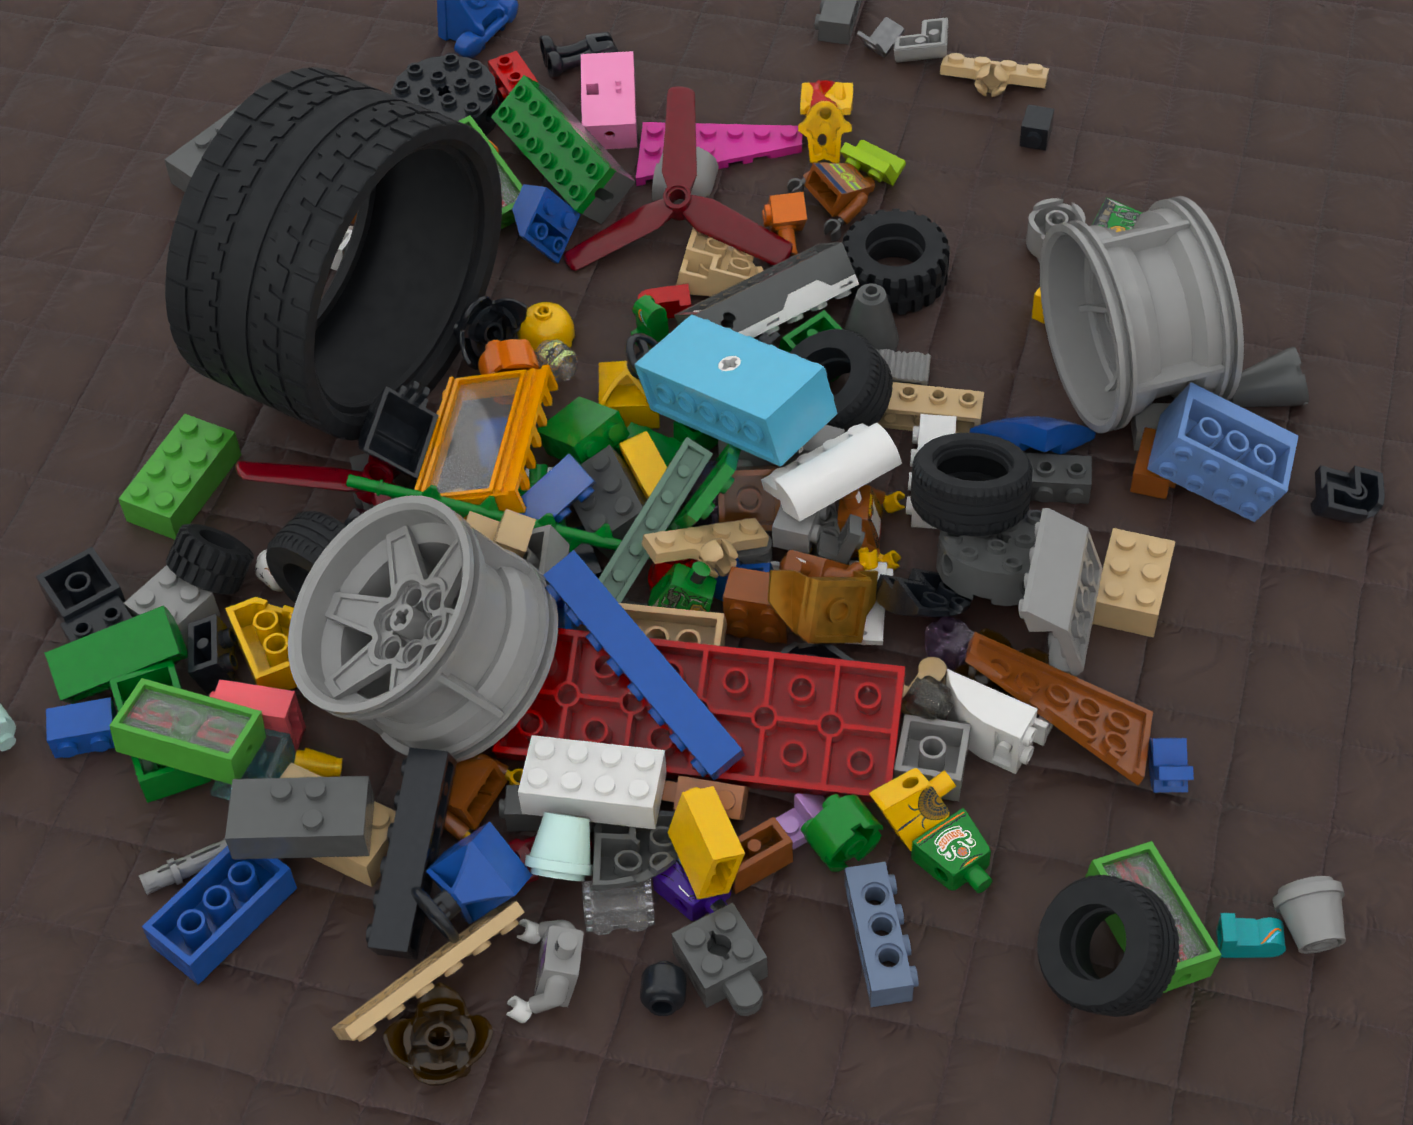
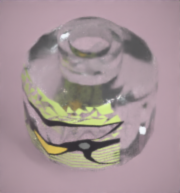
M558 339L546 340L537 347L535 354L540 368L542 365L549 364L556 382L567 381L574 376L577 370L575 367L577 355L564 342Z

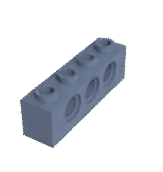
M886 862L845 868L844 886L870 1006L877 1007L912 1001L913 988L919 986L918 974L915 965L909 966L907 956L911 955V945L908 934L902 935L900 925L904 924V915L901 904H895L893 895L897 894L895 875L888 874ZM871 900L880 901L881 904L872 905L868 902ZM883 930L888 932L889 934L885 936H880L875 934L874 932ZM885 961H891L896 965L893 967L883 966L881 963Z

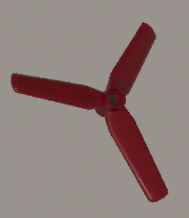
M675 86L669 88L667 93L662 174L667 188L663 193V199L643 205L564 254V260L568 267L577 271L659 229L671 218L679 221L686 220L696 231L773 266L788 259L793 246L788 240L720 202L691 194L697 176L695 92L688 87ZM678 199L684 200L681 204H673Z
M370 455L363 471L238 461L236 463V471L244 480L355 492L360 500L374 506L391 500V497L385 495L377 496L376 493L347 487L348 475L351 474L376 481L381 479L385 483L396 485L392 481L401 474L400 471Z

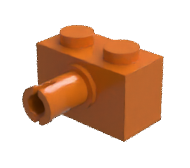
M804 192L772 195L769 197L768 203L764 205V210H762L763 226L769 227L770 231L792 243L793 248L790 256L798 254L794 232L802 231L807 221Z

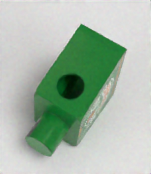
M964 808L912 841L911 859L948 890L955 891L968 882L977 893H981L991 885L993 879L985 872L990 864V848Z

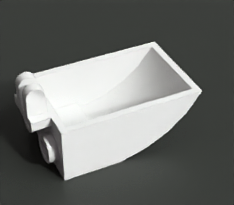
M947 669L946 700L944 702L947 720L971 724L968 749L979 758L1016 774L1022 763L1027 765L1034 752L1033 742L1044 746L1053 724L1040 715L1037 718V708Z

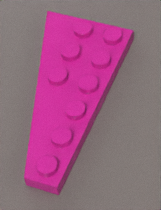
M643 122L636 172V186L645 185V180L653 179L656 163L659 164L663 152L665 123ZM696 123V147H700L713 155L718 163V169L728 168L729 163L742 161L743 164L752 163L753 158L767 156L772 159L802 152L803 134L798 131V126Z

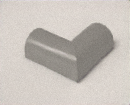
M948 18L923 20L921 34L895 37L894 56L896 63L944 58L947 55Z

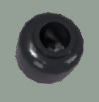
M660 961L647 967L642 973L640 999L644 1007L658 1016H668L682 1008L686 1001L687 979L685 972L669 961Z

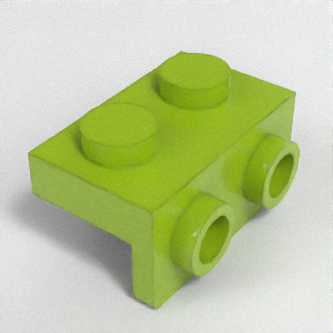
M860 140L856 147L845 142L840 150L846 159L845 163L853 165L858 171L860 169L866 172L868 176H871L878 182L884 181L892 186L906 165L904 159L865 140Z

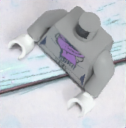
M527 919L519 921V925L526 927L522 935H517L518 939L531 944L538 943L541 938L542 940L534 996L529 998V1002L517 996H513L508 1000L507 1004L513 1007V1009L507 1012L506 1015L512 1019L525 1023L530 1018L532 1012L538 1014L558 1006L568 1008L579 975L584 932L577 930L567 920L544 921L540 924Z

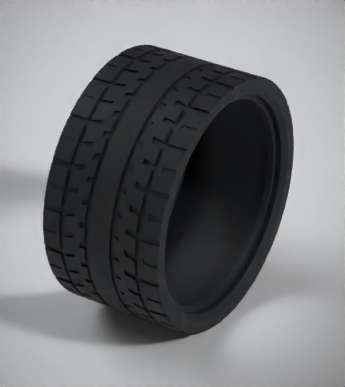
M317 67L296 69L272 79L270 83L260 87L226 120L207 147L190 179L177 213L167 256L165 299L170 331L181 356L191 368L202 376L329 435L349 441L359 440L369 407L386 386L398 392L402 385L408 388L415 380L420 383L416 391L417 394L424 386L430 388V394L443 378L461 349L453 332L454 325L460 320L463 313L474 300L485 296L495 264L502 221V192L497 162L494 154L491 153L492 150L487 141L469 125L328 69ZM357 214L344 256L330 285L322 296L334 257L346 231Z

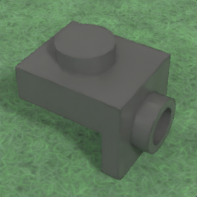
M850 514L838 537L821 532L818 539V554L826 559L847 564L854 550H859L864 541L865 532L862 531V518Z

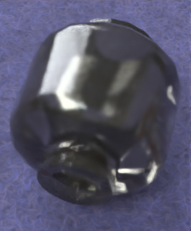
M930 675L922 679L917 677L903 698L907 701L906 710L909 713L930 722L938 718L945 720L954 707V704L949 701L952 697L951 689Z

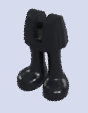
M609 32L588 34L585 36V39L568 46H556L548 35H543L539 38L544 65L548 68L549 76L552 78L562 75L567 70L581 66V54L618 52Z

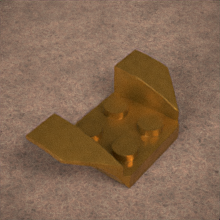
M770 570L768 603L792 632L807 643H862L866 616L876 603L878 571H853L854 577H808L796 570Z

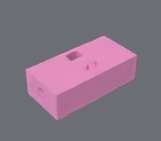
M633 51L581 54L582 125L605 149L638 148Z

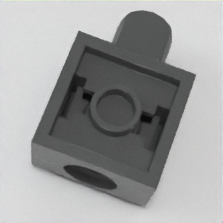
M734 903L671 933L673 953L706 1008L727 998L734 1011L741 1016H749L760 1010L763 1004V990L758 981L768 977L767 956Z

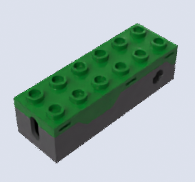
M523 75L491 117L575 211L600 224L605 221L636 182L551 90Z

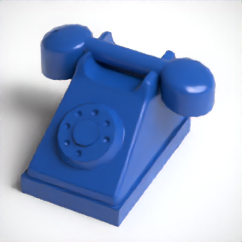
M437 0L438 37L445 41L448 39L456 41L454 46L455 52L463 57L472 59L481 50L485 49V43L499 30L504 31L506 23H512L518 12V1Z

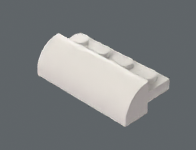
M861 423L850 427L842 435L825 441L822 446L800 455L797 460L775 469L770 475L761 479L765 491L780 500L783 511L800 522L901 465L902 462L893 440L881 425L875 423L868 427Z

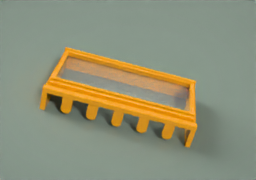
M542 365L541 369L531 368L528 371L523 369L455 379L454 377H449L446 389L442 393L440 408L436 412L439 416L418 479H416L414 490L423 492L429 486L435 485L443 497L480 505L488 496H493L499 510L505 511L509 509L517 513H525L526 506L518 489L519 486L522 491L530 489V481L524 470L525 465L527 469H535L536 460L530 449V444H532L533 448L541 447L542 442L536 428V422L539 427L547 426V418L541 404L543 402L545 407L552 406V396L549 391L558 390V384L550 365Z

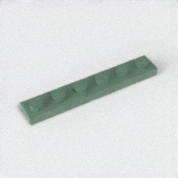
M688 437L680 446L598 578L618 603L622 602L650 557L642 546L643 535L666 531L713 455L712 452Z

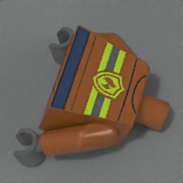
M828 162L813 163L810 171L803 175V179L793 178L789 180L787 185L789 193L804 192V187H806L832 217L838 216L837 219H829L824 224L825 235L833 230L831 241L839 240L841 237V226L843 224L847 225L860 213L868 203L869 193L873 192L875 188L874 179L871 176L863 177L853 165L849 163Z

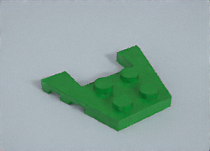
M731 444L726 445L716 459L718 463L682 511L676 513L666 531L691 527L700 518L705 520L716 506L712 501L718 493L725 494L735 480L731 476L736 471L741 449Z

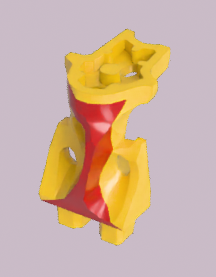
M830 80L802 83L800 114L807 115L805 120L798 124V131L807 137L810 163H817L823 159L829 160L832 163H840L841 136L843 133L852 132V125L844 119V115H851L853 108V83H841ZM820 134H824L827 137L824 145H820L818 142Z

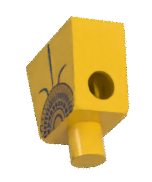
M913 768L869 794L899 838L912 851L913 840L949 817L950 812L941 798L954 789L956 785L945 770L928 781L918 768Z

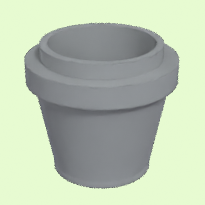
M1314 876L1293 881L1278 889V894L1272 899L1275 911L1281 913L1300 953L1323 952L1341 946L1346 942L1342 898L1345 896L1340 881L1333 880L1330 876Z

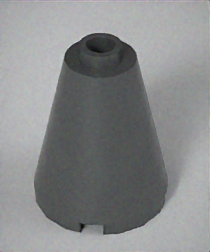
M865 284L856 293L844 329L860 333L877 350L890 349L896 352L899 335L886 291L880 285Z
M1287 348L1243 370L1236 393L1229 401L1240 407L1303 406L1308 404L1309 394L1305 374L1301 372L1299 365L1302 363L1296 348Z

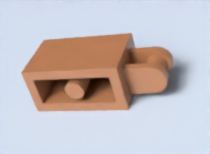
M678 776V782L665 780L661 800L674 802L673 809L676 810L682 792L695 787L701 789L714 786L728 818L744 820L749 787Z

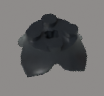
M481 296L474 300L453 328L466 364L474 370H479V358L485 351V346L488 342L492 340L516 339L515 334L520 330L521 323L527 317L528 306L511 298L491 300L488 296Z

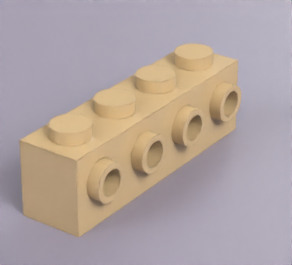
M893 382V390L888 408L878 422L883 428L913 431V426L920 425V414L956 416L955 433H969L970 428L981 425L984 392Z

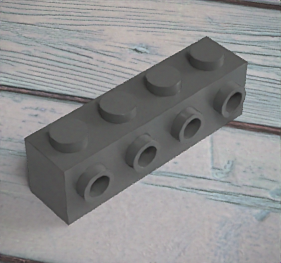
M1025 453L1033 467L1030 501L1089 504L1092 486V456Z

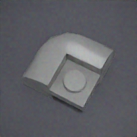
M696 147L697 176L691 194L709 198L719 166L713 155L700 147ZM663 152L659 164L656 163L652 183V202L663 199V193L667 188L662 174ZM678 199L673 204H681L684 200Z

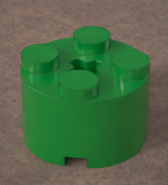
M838 794L828 797L822 804L823 810L814 818L805 822L801 827L805 840L832 872L845 870L848 867L845 862L853 857L860 861L867 856L882 837L878 830H883V826L858 796L847 795L840 798Z

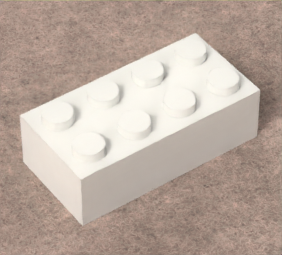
M532 735L518 789L522 814L543 816L544 812L589 818L590 822L656 829L667 774L665 750Z

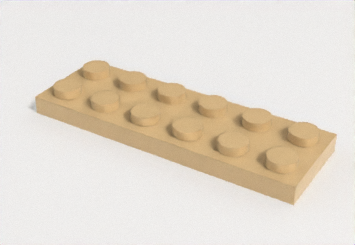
M517 901L499 905L459 933L458 942L451 943L448 941L333 1026L332 1030L339 1040L363 1041L377 1030L374 1024L385 1018L390 1020L406 1008L403 1004L406 1000L414 996L418 999L435 987L432 983L433 980L443 975L448 977L463 966L460 960L471 954L476 956L491 945L488 939L499 933L504 935L519 924L517 918L525 912Z

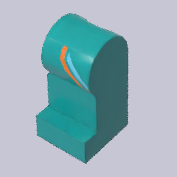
M1235 913L1220 914L1216 928L1217 947L1222 954L1220 958H1268L1279 956L1286 951L1284 928L1281 920L1271 917L1255 920V918H1235Z

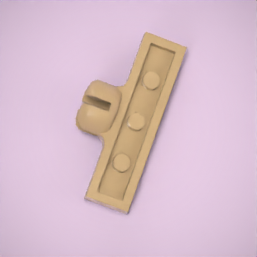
M959 53L946 55L940 68V75L976 80L975 87L977 91L985 97L987 93H992L991 97L1001 95L1009 84L1045 88L1049 74V68H1043L1040 64L1020 65L1011 60L998 62L990 61L987 57L967 58Z
M756 518L644 534L642 546L654 564L695 559L707 564L711 571L709 576L717 578L719 575L722 577L727 576L731 566L736 567L737 561L735 559L739 556L737 551L767 547L769 535Z

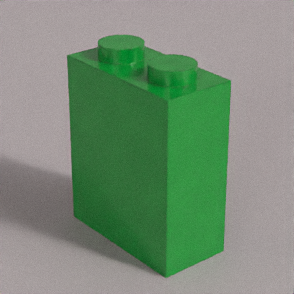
M580 396L547 421V426L537 429L541 437L542 446L548 455L562 460L566 455L571 454L580 465L607 446L616 447L630 435L619 411Z

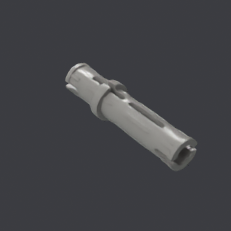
M226 840L211 844L176 860L171 858L167 860V864L140 874L139 878L146 895L174 883L179 885L183 883V879L200 872L227 846Z

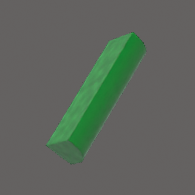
M160 606L45 652V656L60 701L73 704L110 689V679L171 659L173 663L188 658V651L174 617L165 606Z

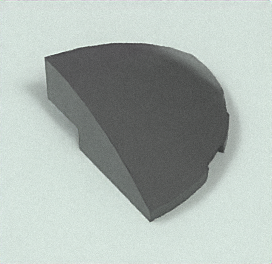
M659 811L656 829L595 823L592 889H615L632 886L656 877L676 863L679 857L667 833L675 811Z

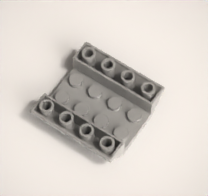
M1042 508L1040 522L1035 524V546L1031 547L1029 552L1031 565L1029 572L1025 573L1024 576L1025 594L1024 599L1019 600V616L1021 619H1024L1029 632L1052 631L1048 636L1049 665L1076 677L1084 670L1103 568L1088 527L1050 508Z

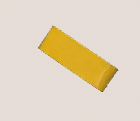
M644 431L619 443V447L647 500L667 469V466L649 433Z

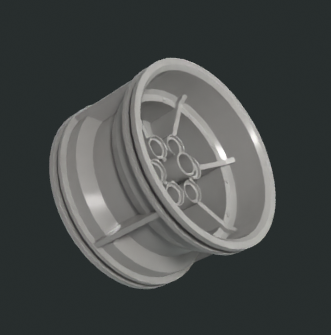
M1184 196L1156 201L1148 211L1143 212L1137 218L1132 229L1120 232L1099 225L1088 226L1080 220L1056 224L1048 230L1043 241L1040 258V291L1046 332L1062 385L1075 411L1091 430L1097 433H1106L1122 429L1130 422L1132 417L1144 411L1155 398L1171 395L1175 399L1190 382L1228 401L1234 396L1241 379L1244 358L1243 323L1239 297L1231 266L1221 240L1209 218L1195 202Z
M411 495L394 498L372 507L350 522L328 544L314 563L299 592L291 617L288 635L290 669L298 689L311 703L336 717L356 720L374 730L394 750L407 757L409 747L448 751L458 763L482 753L503 738L519 722L534 702L549 673L557 645L558 611L556 600L545 589L549 583L535 566L516 553L503 549L471 527L461 515L442 502L425 496Z

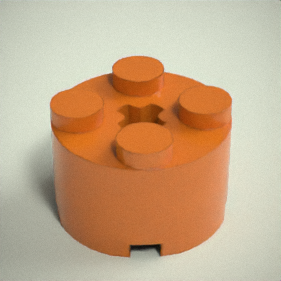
M527 339L492 340L486 344L485 351L480 356L478 362L480 375L523 369L528 371L531 368L541 369L535 351ZM514 396L493 399L499 405L512 406Z

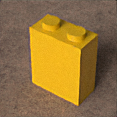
M714 786L701 789L698 787L691 788L682 792L667 833L697 900L730 892L745 852Z

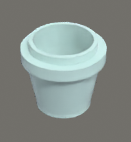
M544 812L530 855H526L524 865L531 867V874L571 881H585L586 875L592 876L590 819Z

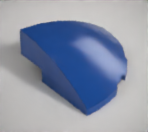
M1040 416L998 419L972 427L969 432L1000 437L1012 442L1021 448L1022 451L1032 447L1044 453L1052 451L1060 455L1094 439L1096 435L1094 431L1085 426L1062 419Z

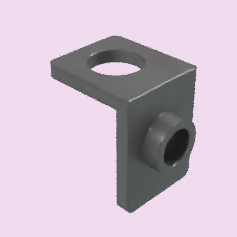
M885 17L870 37L861 31H858L857 35L866 47L885 58L894 46L895 37L902 36L905 29L888 17Z

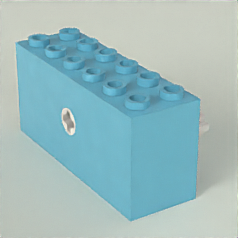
M692 314L634 364L652 411L780 467L796 452L800 454L803 451L802 446L838 414L824 366Z

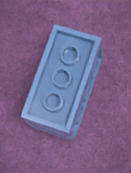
M1190 382L1160 414L1147 470L1255 522L1288 491L1298 435Z

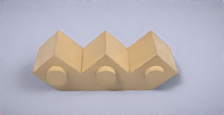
M506 509L500 522L469 511L466 521L471 527L503 549L516 553L523 558L536 519Z

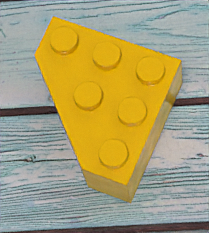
M253 597L225 608L255 684L285 690L296 688L297 685L293 679L288 658V635L294 608L286 605L283 608L268 604L267 600Z

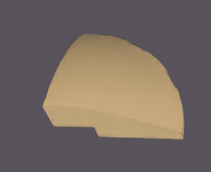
M693 228L676 285L689 284L691 295L713 296L764 270L762 266L756 267L754 265L753 256L704 235Z

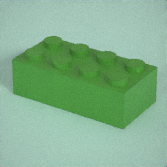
M184 414L118 500L126 521L175 540L180 527L193 521L242 455L235 432Z

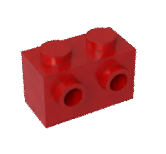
M517 51L488 61L489 71L495 77L496 90L501 103L523 75L538 83Z

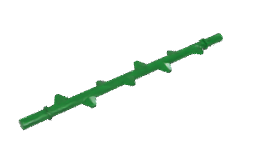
M351 474L348 475L346 483L347 487L376 493L377 496H389L391 499L411 495L430 497L442 502L463 518L471 511L500 522L505 512L498 509L495 497L488 496L480 505L443 497L435 485L429 486L422 492L385 483L381 479L376 481ZM546 513L539 520L536 519L534 528L551 525L570 544L569 552H572L581 543L616 551L622 539L613 537L609 524L604 523L597 531L592 533L556 524L551 513Z

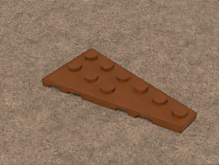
M974 632L969 640L965 662L1019 701L1037 708V714L1139 786L1145 776L1153 711Z

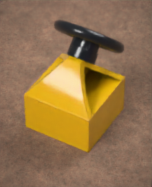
M635 333L627 339L625 352L628 361L599 362V404L619 411L626 427L633 422L650 429L660 428V414L650 409L634 365L650 351L648 346L653 348L658 344L655 339L643 333ZM635 343H637L640 350L636 355L634 351Z

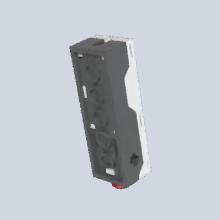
M842 242L816 244L674 314L678 326L692 314L754 338L762 333L769 335L780 329L778 325L786 321L789 324L804 317L802 313L810 309L811 311H817L828 305L826 301L833 297L841 299L850 295V289L859 285V282Z

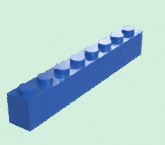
M574 550L543 575L549 583L545 589L556 600V603L562 599L569 609L565 613L576 627L583 624L589 631V634L585 637L594 649L599 652L603 648L610 658L606 663L619 677L624 673L631 683L627 688L639 702L645 698L652 708L648 713L660 727L666 724L673 733L669 738L681 752L687 749L694 759L690 763L702 778L708 774L715 781L745 756L741 747Z

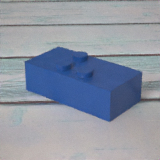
M226 846L156 912L142 928L151 947L199 985L297 889L291 869L278 858L232 859L229 848Z

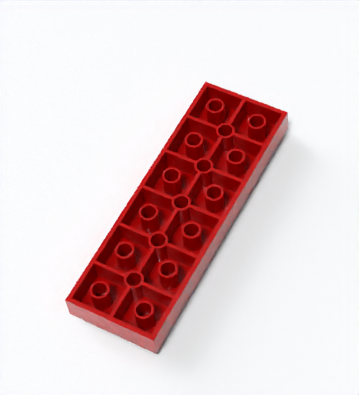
M558 628L557 645L553 661L541 690L524 716L503 738L493 745L492 750L500 759L526 761L532 735L665 750L666 778L678 779V776L713 781L708 774L703 778L690 763L694 759L687 749L681 752L669 738L673 733L666 724L660 727L648 713L652 708L645 698L640 702L627 688L631 683L624 673L619 677L606 663L610 658L603 648L597 652L585 637L589 634V631ZM649 638L744 752L745 756L719 776L715 782L746 786L753 789L812 794L823 797H830L834 794H838L840 798L847 795H856L863 802L875 803L869 793L893 780L906 676L905 666Z

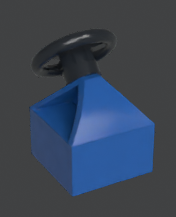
M489 821L444 851L426 870L441 889V892L431 899L423 889L414 886L411 889V895L440 933L451 943H456L459 940V934L450 922L453 917L460 913L466 922L471 924L514 897L531 878L532 874Z

